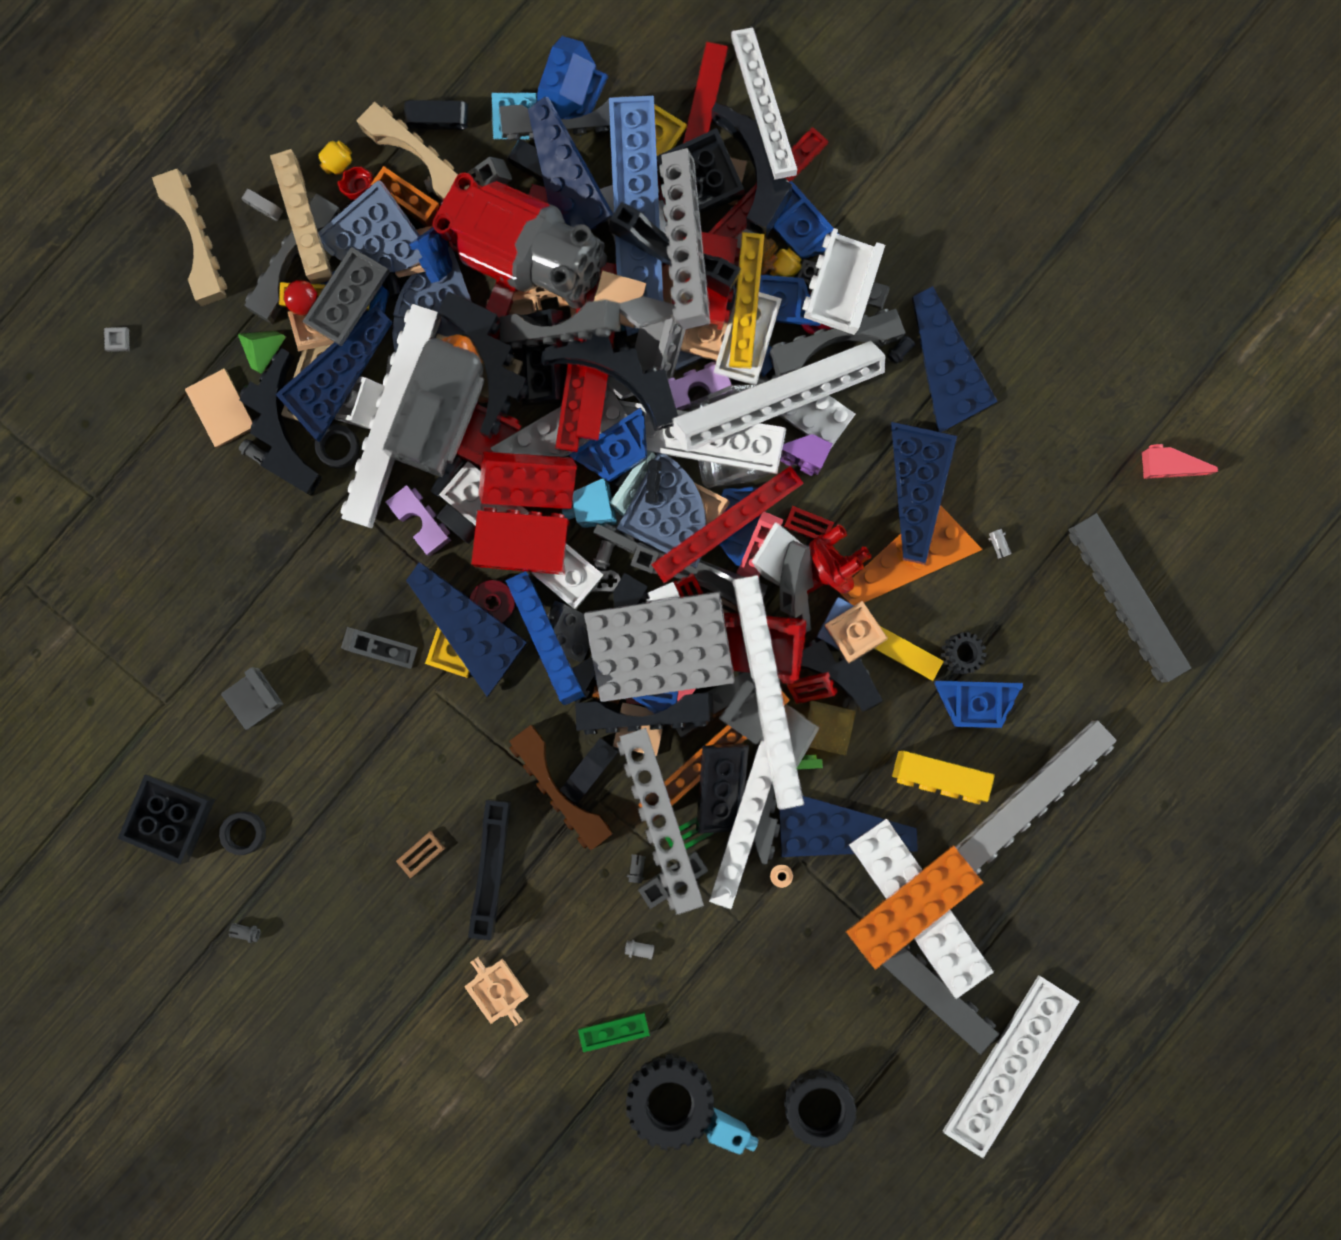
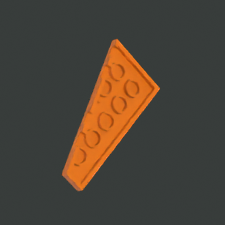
M940 505L925 565L903 560L900 534L871 560L863 570L853 577V590L846 594L839 591L838 593L854 606L861 601L865 603L979 552L982 548Z

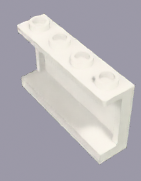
M834 228L831 234H826L822 247L826 249L824 255H819L816 268H819L817 276L813 275L809 288L813 290L810 297L806 296L802 309L806 310L804 314L806 319L855 335L860 327L885 245L877 242L875 246H871L837 234L838 229Z

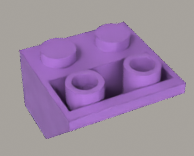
M813 434L783 444L780 461L788 466L795 464L801 467L800 471L812 476L813 473L818 475L833 443Z

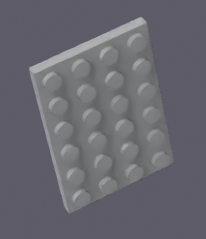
M720 591L584 613L600 702L735 682Z

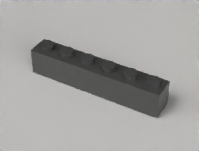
M908 944L882 964L980 1055L999 1035L994 1030L996 1025L987 1016L982 1019L977 1014L979 1009L969 1000L965 1003L959 997L957 999L954 998L936 970L934 969L931 972L925 967L928 962L919 954L913 956L909 952L911 947Z

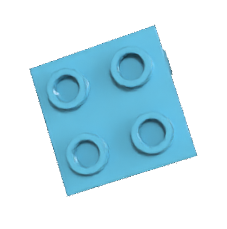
M492 93L493 139H507L501 136L499 106L523 105L529 109L536 104V93ZM522 136L520 139H529V136Z

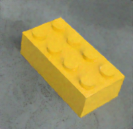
M899 750L892 777L898 778L897 783L911 787L914 786V783H918L919 789L936 793V789H941L942 795L957 799L960 794L963 795L962 800L979 805L981 800L988 802L994 779L993 774Z

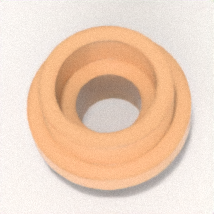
M780 864L772 869L770 878L775 886L783 888L792 882L793 873L788 866ZM780 872H784L786 874V878L784 880L778 879V874Z

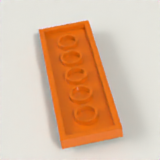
M952 846L849 928L846 933L876 970L983 882L956 847Z

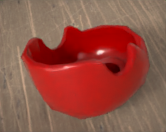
M353 167L343 172V178L341 181H338V186L345 196L351 200H356L371 187L373 177L365 168Z
M296 280L289 283L284 291L285 305L296 315H307L318 298L315 288L310 282L304 280Z

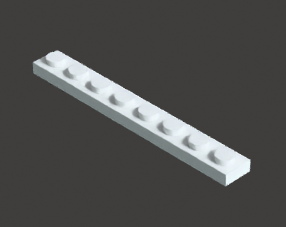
M748 28L732 31L731 38L774 179L797 175V167L754 29Z
M763 736L709 901L729 909L733 906L772 784Z

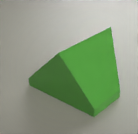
M276 331L238 334L250 367L261 374L286 338V336Z

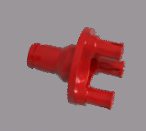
M840 524L825 535H819L809 544L813 559L811 563L813 588L807 590V595L822 585H831L843 594L850 592L854 588L852 576L864 569L862 563L871 559V554H868L870 552L865 546H862L850 556L844 557L839 554L833 545L847 536L846 530Z

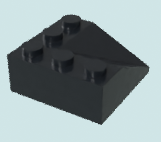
M717 128L657 156V164L660 166L662 164L661 155L688 148L695 163L699 213L725 206L745 196L744 187Z
M145 774L118 839L180 865L190 861L215 799L195 790Z

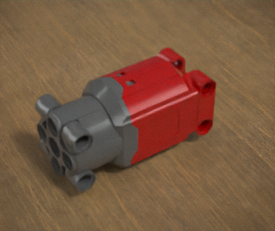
M468 173L457 175L433 220V227L443 239L449 241V245L459 255L464 265L522 292L541 287L563 297L569 306L575 309L585 305L587 301L586 293L595 287L599 279L600 269L607 263L604 242L594 237L586 225L581 224L571 227L565 223L557 207L498 181L480 186ZM470 184V187L464 190V188ZM447 224H449V227H448L447 229L443 230L444 227H445Z

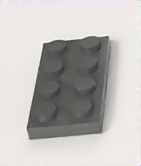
M351 247L302 322L342 346L389 275V269Z

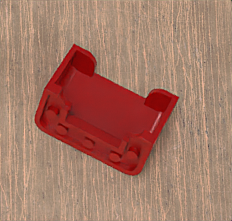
M723 613L733 671L751 673L739 613ZM766 616L778 679H780L781 683H794V681L799 679L806 620Z

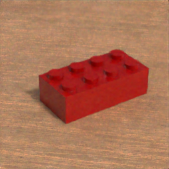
M483 451L478 494L482 504L571 509L577 466L572 457Z

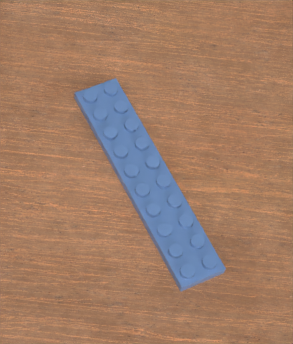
M654 96L609 98L614 212L622 201L640 211L660 229ZM615 235L617 275L646 283L644 296L663 301L662 262Z

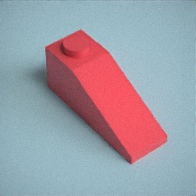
M1163 444L1150 445L1149 449L1142 452L1144 479L1202 476L1218 472L1216 466L1174 448H1163Z
M767 512L762 513L736 574L747 578L758 576L759 579L760 573L752 561L773 525L777 523L781 526L783 519Z

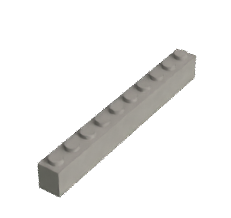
M1091 721L956 846V849L977 875L981 871L980 867L985 862L990 863L997 857L998 854L996 852L1002 846L1006 848L1014 841L1013 836L1019 831L1021 833L1024 832L1031 825L1030 821L1035 816L1040 817L1048 809L1046 806L1052 800L1054 802L1059 800L1064 795L1063 790L1067 786L1072 787L1081 779L1080 774L1085 770H1091L1097 764L1096 760L1101 755L1106 756L1113 750L1114 747L1112 745L1117 740L1099 721Z

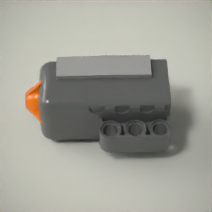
M456 334L441 340L432 338L424 344L382 449L389 457L439 477H443L448 463H453L485 383L484 378H482L484 374L482 361L470 339Z

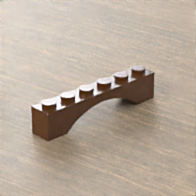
M533 725L528 726L509 741L512 745L509 747L516 758H522L525 762L523 768L530 776L534 774L539 781L536 785L543 794H549L552 798L550 804L557 813L561 811L566 818L563 821L571 831L573 829L576 830L579 834L577 840L584 849L587 847L590 850L594 849L613 834V831L600 814L592 813L576 806L559 791L548 769L546 742Z

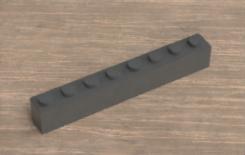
M1096 513L1068 529L1071 533L1069 534L1070 540L1075 546L1078 545L1082 551L1081 557L1083 561L1090 565L1094 571L1092 573L1094 579L1098 584H1102L1105 589L1104 595L1106 599L1116 607L1117 617L1121 622H1125L1129 628L1128 634L1130 638L1137 642L1141 648L1139 650L1141 656L1151 664L1153 676L1163 683L1169 682L1190 670L1191 666L1098 514Z

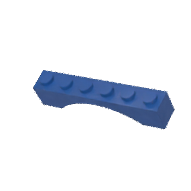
M525 571L506 580L559 700L565 706L584 697L585 695L558 641L530 576Z

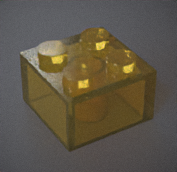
M809 701L806 719L819 727L809 747L847 755L856 711Z

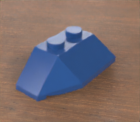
M561 36L552 46L538 87L536 103L543 97H549L560 119L568 115L570 116L582 108L596 68L583 42Z

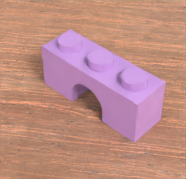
M716 361L706 364L703 370L697 372L695 369L684 373V377L680 379H668L676 410L682 411L691 406L688 392L695 386L704 387L711 399L732 391V384L728 377L714 374Z
M406 485L388 499L386 503L402 522L411 516H419L422 519V529L413 538L426 555L431 557L451 541L447 536L450 532L443 523L438 524L435 521L434 517L437 515L429 505L425 507L420 500L423 497L417 489L411 490Z

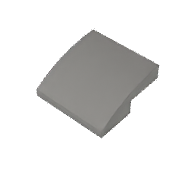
M786 705L784 710L795 764L798 767L819 727L807 720L804 715Z

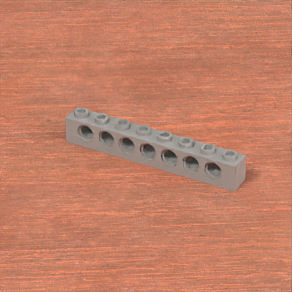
M688 148L661 155L662 164L659 166L661 176L664 178V184L661 185L662 194L666 199L663 211L668 220V225H665V232L670 242V245L667 246V253L672 263V266L669 267V274L674 287H671V295L676 307L673 308V316L675 322H679L683 329L710 324L694 158Z
M647 728L620 736L621 741L617 742L620 754H625L628 762L624 764L627 776H632L635 783L631 788L634 798H639L642 805L641 808H638L642 821L647 820L649 829L645 831L649 843L654 842L656 851L652 853L656 865H661L663 874H660L663 887H668L671 896L667 897L670 909H675L676 913L680 914L704 906ZM640 748L644 751L645 756L642 761L632 759L631 753L633 749ZM643 770L649 771L652 775V779L648 783H642L638 778L639 773ZM650 792L656 793L659 797V801L655 805H649L645 800L646 795ZM663 815L666 819L665 825L656 827L653 824V817ZM663 837H670L673 840V846L669 849H664L660 846V840ZM669 860H678L680 868L677 871L669 870L667 867ZM683 881L687 884L688 888L684 893L675 891L674 885L677 882Z

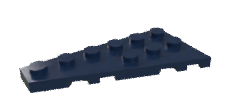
M543 97L528 109L548 203L560 210L567 225L571 227L581 224L586 225L592 232L610 219L613 212L549 97Z
M932 286L913 296L912 302L920 334V344L923 349L929 391L932 396L937 432L942 433L998 401Z
M377 305L357 322L342 346L335 342L331 344L276 394L318 442L321 441L392 325L390 319Z
M891 422L903 560L925 565L957 436Z
M419 562L407 578V583L488 697L528 642L423 563Z
M802 796L804 805L779 809L781 856L855 854L849 844L885 819ZM889 821L910 852L918 851L917 829Z

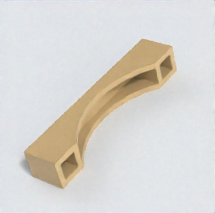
M374 102L356 120L361 129L377 144L398 146L418 156L428 166L432 177L433 189L438 198L443 201L459 174L453 171L454 167L446 159L442 161L438 158L439 154L431 146L426 147L423 145L424 141L415 132L411 134L407 131L408 127L402 120L398 119L396 121L392 117V112L386 106L380 107Z
M292 149L270 155L305 274L311 284L327 282L333 274L311 212L299 162Z
M174 169L152 177L159 198L168 207L180 214L190 231L194 259L188 281L195 301L201 306H205L227 298L224 291L227 289L223 277H219L217 270L220 269L216 257H212L210 249L213 246L209 237L205 236L203 229L206 228L202 217L197 215L196 208H198V204L194 195H190L188 188H191V184L187 175H182L178 169Z

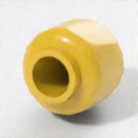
M339 140L337 142L330 141L319 153V159L322 162L320 167L328 174L332 172L334 174H341L352 162L351 150Z
M790 248L787 250L780 249L769 262V266L772 269L770 274L772 276L794 277L802 268L800 263L802 259Z

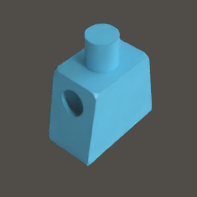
M604 478L574 491L571 509L562 508V513L565 515L564 518H576L577 523L584 528L596 527L597 524L603 526L604 523L608 525L618 524L615 509L610 504L613 499L610 484Z
M714 1108L709 1128L704 1130L709 1142L737 1154H741L744 1148L754 1151L758 1144V1138L751 1135L746 1124Z

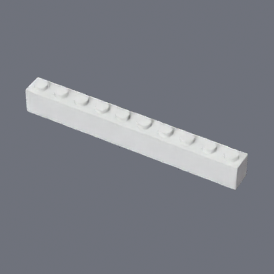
M412 304L410 310L406 311L404 317L406 324L404 330L400 331L397 339L399 346L397 352H393L390 365L392 367L390 373H387L384 377L383 386L385 388L383 394L378 396L376 402L378 409L376 415L372 416L369 423L370 434L363 441L362 450L364 452L362 458L357 460L355 466L357 473L355 479L351 480L348 492L350 494L348 500L343 503L341 508L342 519L373 528L395 461L382 449L424 344L436 336L442 318L436 311Z
M872 341L863 343L673 419L674 436L687 452L880 375L885 372V354Z
M758 576L737 579L733 581V587L752 682L755 685L754 692L777 807L785 809L804 805Z

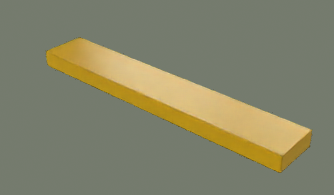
M742 232L739 268H741L737 280L729 367L752 369L764 234Z

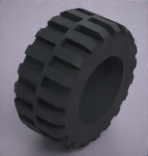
M666 1055V1058L662 1059L658 1056L653 1058L652 1062L644 1063L641 1069L635 1072L627 1091L626 1113L630 1119L629 1124L632 1130L637 1131V1136L641 1140L645 1138L648 1141V1145L655 1147V1144L661 1146L660 1150L667 1151L668 1147L680 1150L681 1145L686 1144L689 1147L694 1144V1139H700L704 1135L705 1128H709L711 1116H713L714 1112L712 1086L705 1072L700 1070L696 1063L693 1061L688 1062L682 1056L673 1058V1055ZM674 1082L684 1086L689 1091L692 1105L689 1113L684 1118L674 1122H667L658 1119L651 1113L648 1105L649 1095L659 1084Z

